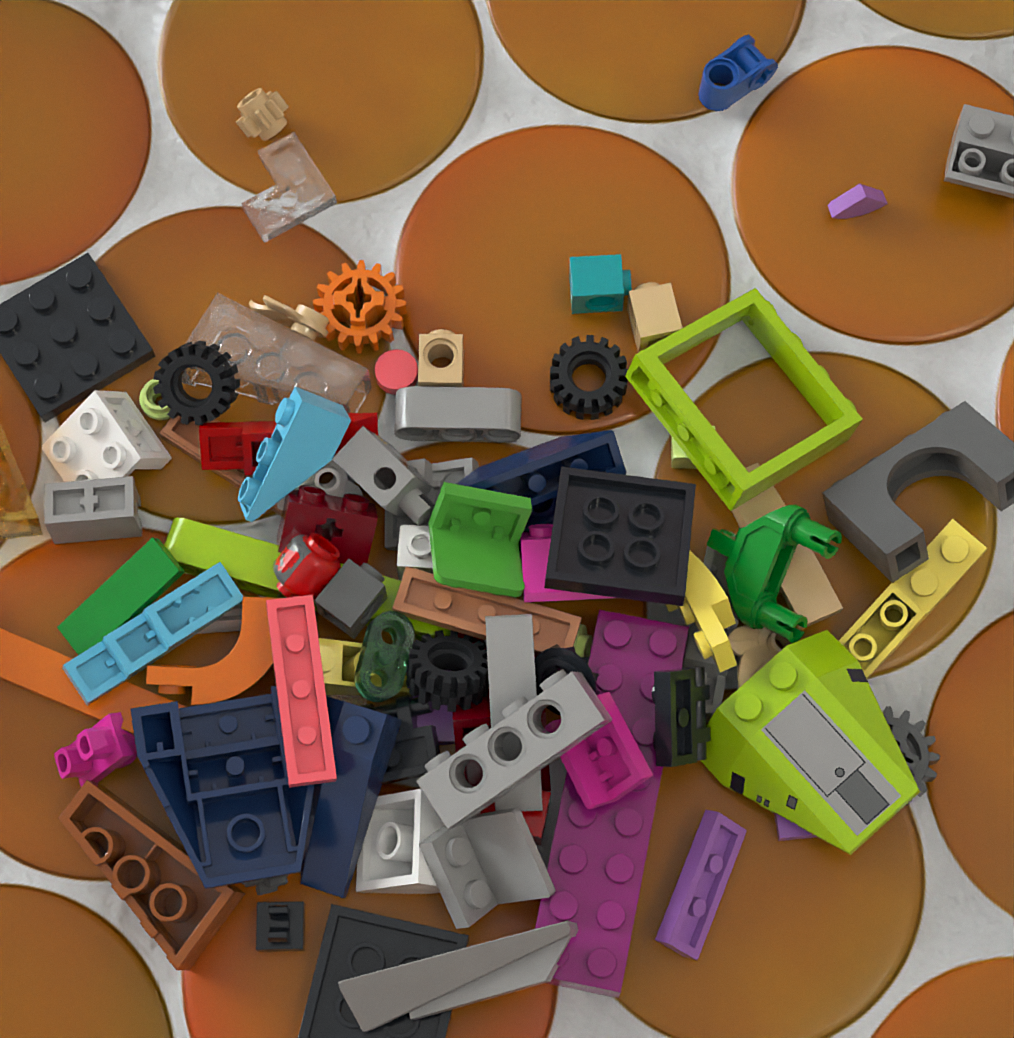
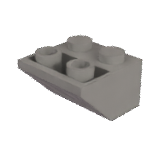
M964 104L954 129L945 166L944 181L1014 198V116Z

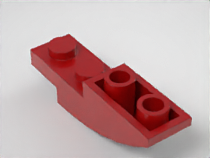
M378 412L348 413L351 422L335 455L362 426L378 435ZM275 421L206 422L200 425L199 441L202 470L244 469V476L253 475L258 465L256 462L258 449L264 438H271L277 423Z

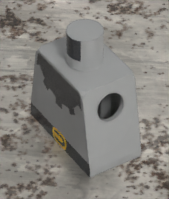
M362 426L335 455L333 460L385 510L401 519L408 516L418 526L424 525L429 521L435 506L426 496L432 489L431 484L390 443Z

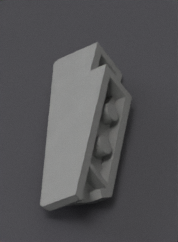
M564 921L342 980L338 984L363 1032H367L409 1013L410 1019L417 1020L551 982L559 967L557 963L570 939L576 936L579 929L577 923Z

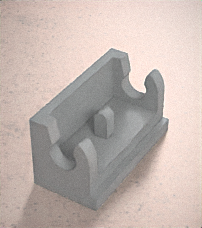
M133 476L44 484V525L54 544L142 536V523L138 515V506H141V500Z

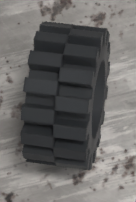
M586 335V342H581L578 336L572 338L571 346H568L566 342L560 346V354H554L552 366H550V391L554 393V401L557 406L561 403L563 404V412L570 415L573 410L576 412V418L582 420L584 419V414H591V420L599 419L600 412L607 416L612 413L614 405L617 408L620 406L623 395L625 396L628 380L625 375L628 369H626L627 360L624 355L620 357V348L616 344L610 348L608 347V339L601 337L600 343L594 342V335ZM585 364L598 366L605 374L606 380L604 384L595 391L579 389L572 380V374L579 366Z
M197 341L194 344L192 342L183 344L168 353V356L159 362L158 365L161 368L155 371L153 378L159 380V384L155 385L153 389L154 394L161 393L163 399L158 401L161 409L167 405L171 409L167 415L172 419L177 416L182 417L180 423L186 425L192 421H195V425H203L207 421L211 422L231 407L230 404L238 396L235 390L240 387V379H235L234 374L239 372L237 365L230 366L228 360L232 357L228 352L220 354L218 352L220 346L214 343L206 346V341ZM199 367L209 374L212 380V390L207 398L196 399L185 392L182 386V376L187 368Z
M443 630L435 631L434 638L428 633L422 635L421 641L416 639L409 652L406 679L407 687H410L409 693L412 697L419 695L418 702L423 705L431 701V709L440 710L441 705H446L447 712H456V705H460L464 711L471 709V702L475 705L480 704L482 697H486L489 687L487 649L484 650L485 644L480 640L473 643V636L466 634L463 638L458 637V632L452 630L450 631V636H444Z

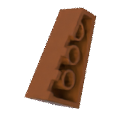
M86 780L59 816L62 824L94 865L100 868L112 884L111 887L121 900H124L141 921L142 927L151 938L155 939L167 955L166 958L176 970L191 969L246 894L234 884L205 889L184 846L102 784Z

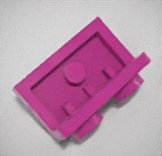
M610 692L599 694L597 697L613 720L560 756L575 786L576 792L587 809L615 802L653 776ZM561 719L550 722L546 725L545 729L550 733L555 732L561 724Z

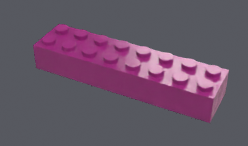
M599 610L588 666L592 672L599 673L596 687L601 691L600 694L610 692L653 776L619 800L593 809H587L576 792L568 772H566L547 867L548 874L556 891L549 898L541 899L535 929L564 921H571L577 923L579 931L575 937L570 939L557 963L559 966L551 982H547V984L619 999L663 767L656 766V751L653 746V735L655 732V704L652 700L654 671L682 668L689 627Z

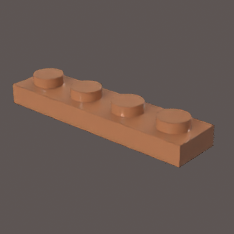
M408 566L405 568L392 607L394 614L486 640L485 616L532 614L534 655H538L556 644L560 648L574 646L582 617L535 603L524 602V600L511 596L494 595L488 592L442 585L434 579V574Z

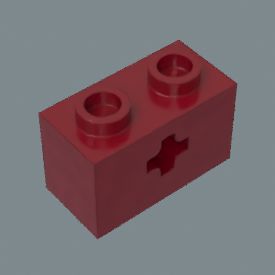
M302 485L299 489H294L285 497L277 533L278 552L281 553L297 535L310 536L311 533H317L328 539L340 552L338 560L341 564H345L348 559L358 566H361L364 562L368 563L378 521L376 506L374 503H369L370 500L361 495L348 493L344 494L343 497L327 495L321 488ZM327 518L335 520V522L330 523L329 528L321 527V525H325Z

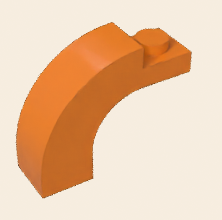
M244 596L242 600L240 635L234 648L226 657L215 664L206 666L148 665L146 684L158 685V693L186 694V686H192L191 705H203L227 700L252 687L274 666L266 600L280 598Z

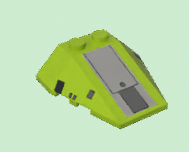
M828 630L785 646L717 707L707 724V727H711V741L706 742L707 760L700 761L724 787L735 793H740L772 813L775 812L797 824L801 829L849 855L856 851L920 793L858 660Z

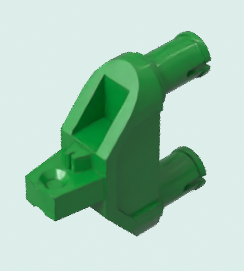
M794 504L774 510L743 528L739 527L737 534L726 529L718 530L712 528L706 545L727 556L724 573L731 602L740 621L753 629L765 627L786 638L787 641L795 643L805 633L796 628V626L799 625L807 628V617L777 604L776 598L797 545L800 544L820 554L822 557L830 559L839 548L829 543L832 540L841 544L842 535L837 530H832L811 520L806 509Z

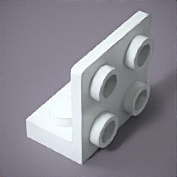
M94 390L42 445V450L64 482L128 477L135 469H162L172 459L127 392Z

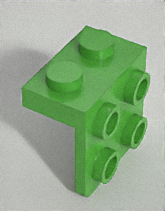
M444 482L428 522L434 579L442 585L453 588H465L488 592L494 595L520 597L525 585L518 543L532 512L531 498Z

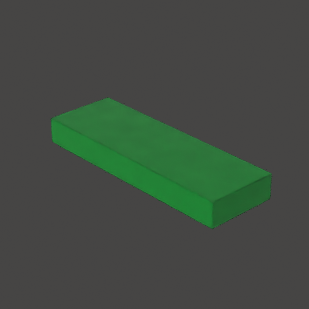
M152 537L57 628L75 652L80 655L101 642L104 636L140 615L146 607L150 606L177 581L185 571L160 539Z

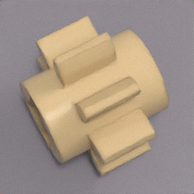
M258 88L244 97L237 105L242 117L236 123L247 137L253 136L255 138L259 135L265 141L275 136L285 127L287 120L284 118L283 112L289 106L277 91L274 93L269 91L266 94L262 88Z

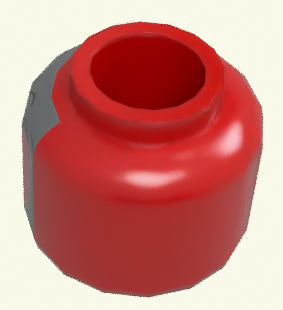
M311 533L310 536L297 535L274 561L273 570L279 581L276 585L278 590L287 598L313 595V600H315L340 570L341 564L338 560L340 552L328 539L317 533Z

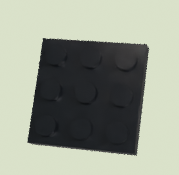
M89 253L77 258L0 304V354L44 423L86 399L94 390H101L155 357L152 347Z
M561 467L544 588L683 606L696 484Z
M331 904L298 1038H446L452 1010L417 1020L410 1019L409 1013L378 1028L363 1032L341 993L338 982L466 948L469 935Z

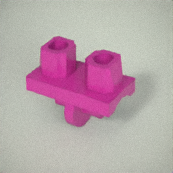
M121 712L108 714L92 728L84 729L79 733L77 739L69 746L62 747L54 753L55 762L62 779L78 777L81 787L86 780L98 783L115 769L124 768L136 759L135 737L121 729L123 722Z

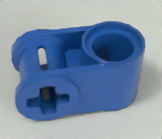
M744 35L734 42L730 48L705 65L698 93L699 100L709 110H726L751 91L757 90L767 83L775 74L778 63L774 59H767L755 46V39L751 35ZM714 83H722L725 86H718Z

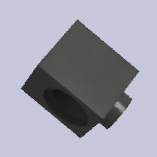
M348 559L314 600L318 613L352 639H355L388 598L385 585L383 584L385 578L369 564L364 562L361 566H358Z

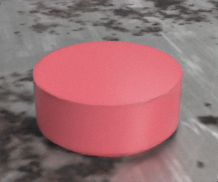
M399 349L383 353L375 364V376L379 387L386 393L396 395L397 390L400 388L415 386L418 381V366L415 358L410 353Z

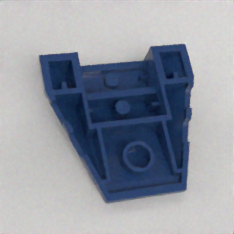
M271 686V694L191 707L179 708L178 701L131 708L137 757L205 889L301 872L315 784L289 788L276 686Z

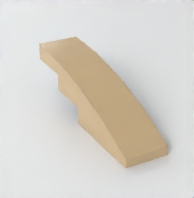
M758 463L746 467V470L751 472L760 465ZM774 486L732 510V513L739 527L743 528L762 516L786 505ZM798 544L779 593L782 594L789 610L807 617L808 627L840 613L843 607L813 551ZM797 625L799 630L804 629L803 627Z

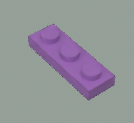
M705 810L655 938L657 942L681 956L697 961L747 832L746 829L720 812Z

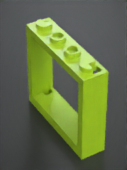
M756 288L635 354L625 375L730 511L848 441L863 420L857 413L854 404L843 396L830 380L828 372L821 365L817 364L804 348L798 335L790 331L777 315L774 306L765 300ZM740 321L745 323L827 425L751 472L746 470L663 365Z

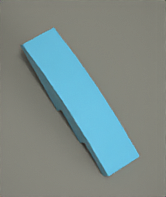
M221 562L146 607L140 615L104 636L101 642L65 663L62 669L88 706L242 603L244 596Z

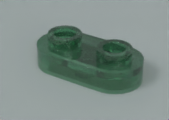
M396 611L383 612L367 626L355 670L354 682L360 695L371 702H384L396 695L403 686L408 667L409 652L414 643L415 632L410 620L402 613ZM382 631L390 633L393 639L392 644H387L383 641ZM371 673L380 676L382 680L381 687H377L371 682Z

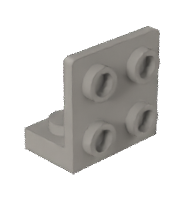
M519 808L477 814L461 826L447 829L444 825L419 843V847L456 929L470 927L498 904L549 898L556 891Z

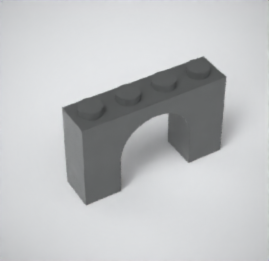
M966 401L950 411L942 413L930 424L916 433L908 435L899 444L880 456L872 458L866 465L846 478L835 482L829 489L822 492L828 521L892 583L929 559L924 530L895 504L898 495L912 483L933 476L955 477L973 486L1000 511L1014 504V442Z

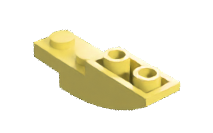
M954 519L927 546L929 559L894 583H891L839 640L858 660L866 679L920 625L986 552L987 548Z
M689 551L683 606L665 604L669 613L679 609L686 625L695 623L699 631L694 633L693 637L702 657L707 659L712 656L721 673L737 665L730 641L724 631L725 628L736 624L729 599L717 579L705 564Z

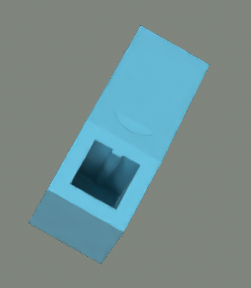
M294 387L289 399L284 398L280 402L275 415V423L277 425L271 438L266 437L262 441L256 456L258 465L252 478H245L239 490L238 502H240L239 504L247 521L253 522L333 459L351 422L343 405L298 387Z

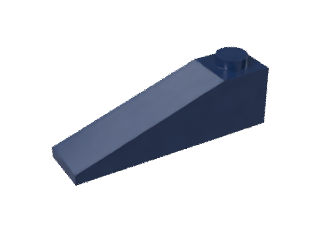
M326 696L337 780L336 782L315 784L301 866V884L346 898L402 720Z

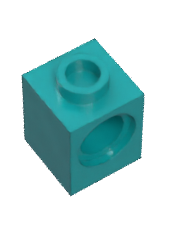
M621 254L570 257L569 283L572 314L623 311L624 296L629 294L632 287L630 269L622 270Z

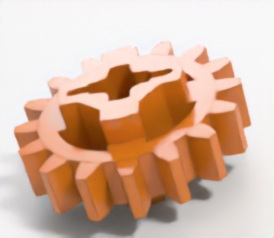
M359 260L355 270H351L346 262L343 263L342 274L339 276L329 271L327 273L329 286L318 284L317 292L320 298L313 300L314 310L329 319L325 328L328 331L325 339L329 342L338 337L339 349L343 351L348 347L349 343L355 344L357 354H361L364 344L369 343L374 351L379 350L378 340L381 338L390 343L394 341L391 328L402 330L404 323L400 315L407 314L406 301L402 300L405 298L403 285L395 286V274L390 272L382 276V268L379 263H376L372 270H366L364 260ZM371 286L379 289L380 291H375ZM361 296H363L364 304L363 308L360 309V317L358 318L356 311L358 304H360ZM339 322H346L351 327V329L343 326Z

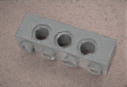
M564 669L556 672L540 684L543 692L529 702L525 697L516 700L502 710L501 713L505 719L492 728H489L487 724L479 726L462 739L466 746L451 756L447 750L425 764L424 767L428 773L416 781L447 829L461 826L613 720L581 672L572 671L568 675ZM550 705L556 707L561 714V724L553 733L545 730L541 723V714ZM511 732L516 734L522 743L521 753L514 760L505 755L502 747L504 738ZM470 760L477 761L483 770V778L476 787L469 784L464 775L465 766Z

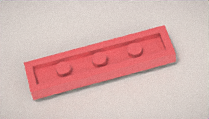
M313 595L266 600L289 788L336 782L337 776Z

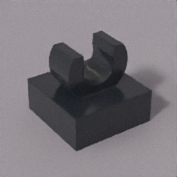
M257 902L256 950L258 952L305 951L306 904L304 902Z

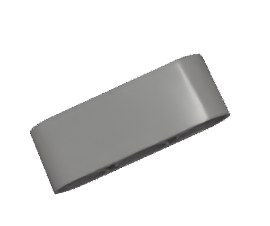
M427 386L400 388L396 392L394 434L396 437L408 441L498 443L516 441L521 437L522 395L517 390L510 388Z

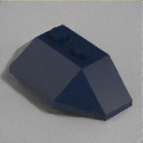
M608 430L553 439L478 467L456 484L531 498L532 512L523 531L529 532V526L553 524L561 467L626 475L627 471L614 431ZM519 541L518 545H519V551H520V553H521V544H520V541Z

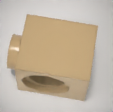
M648 282L639 285L635 290L629 291L627 311L638 353L683 328L671 283L659 285L656 282Z
M444 329L434 330L429 334H419L418 386L463 387V334H455L450 330ZM439 357H446L452 361L450 365L444 368H437L431 364L433 360Z

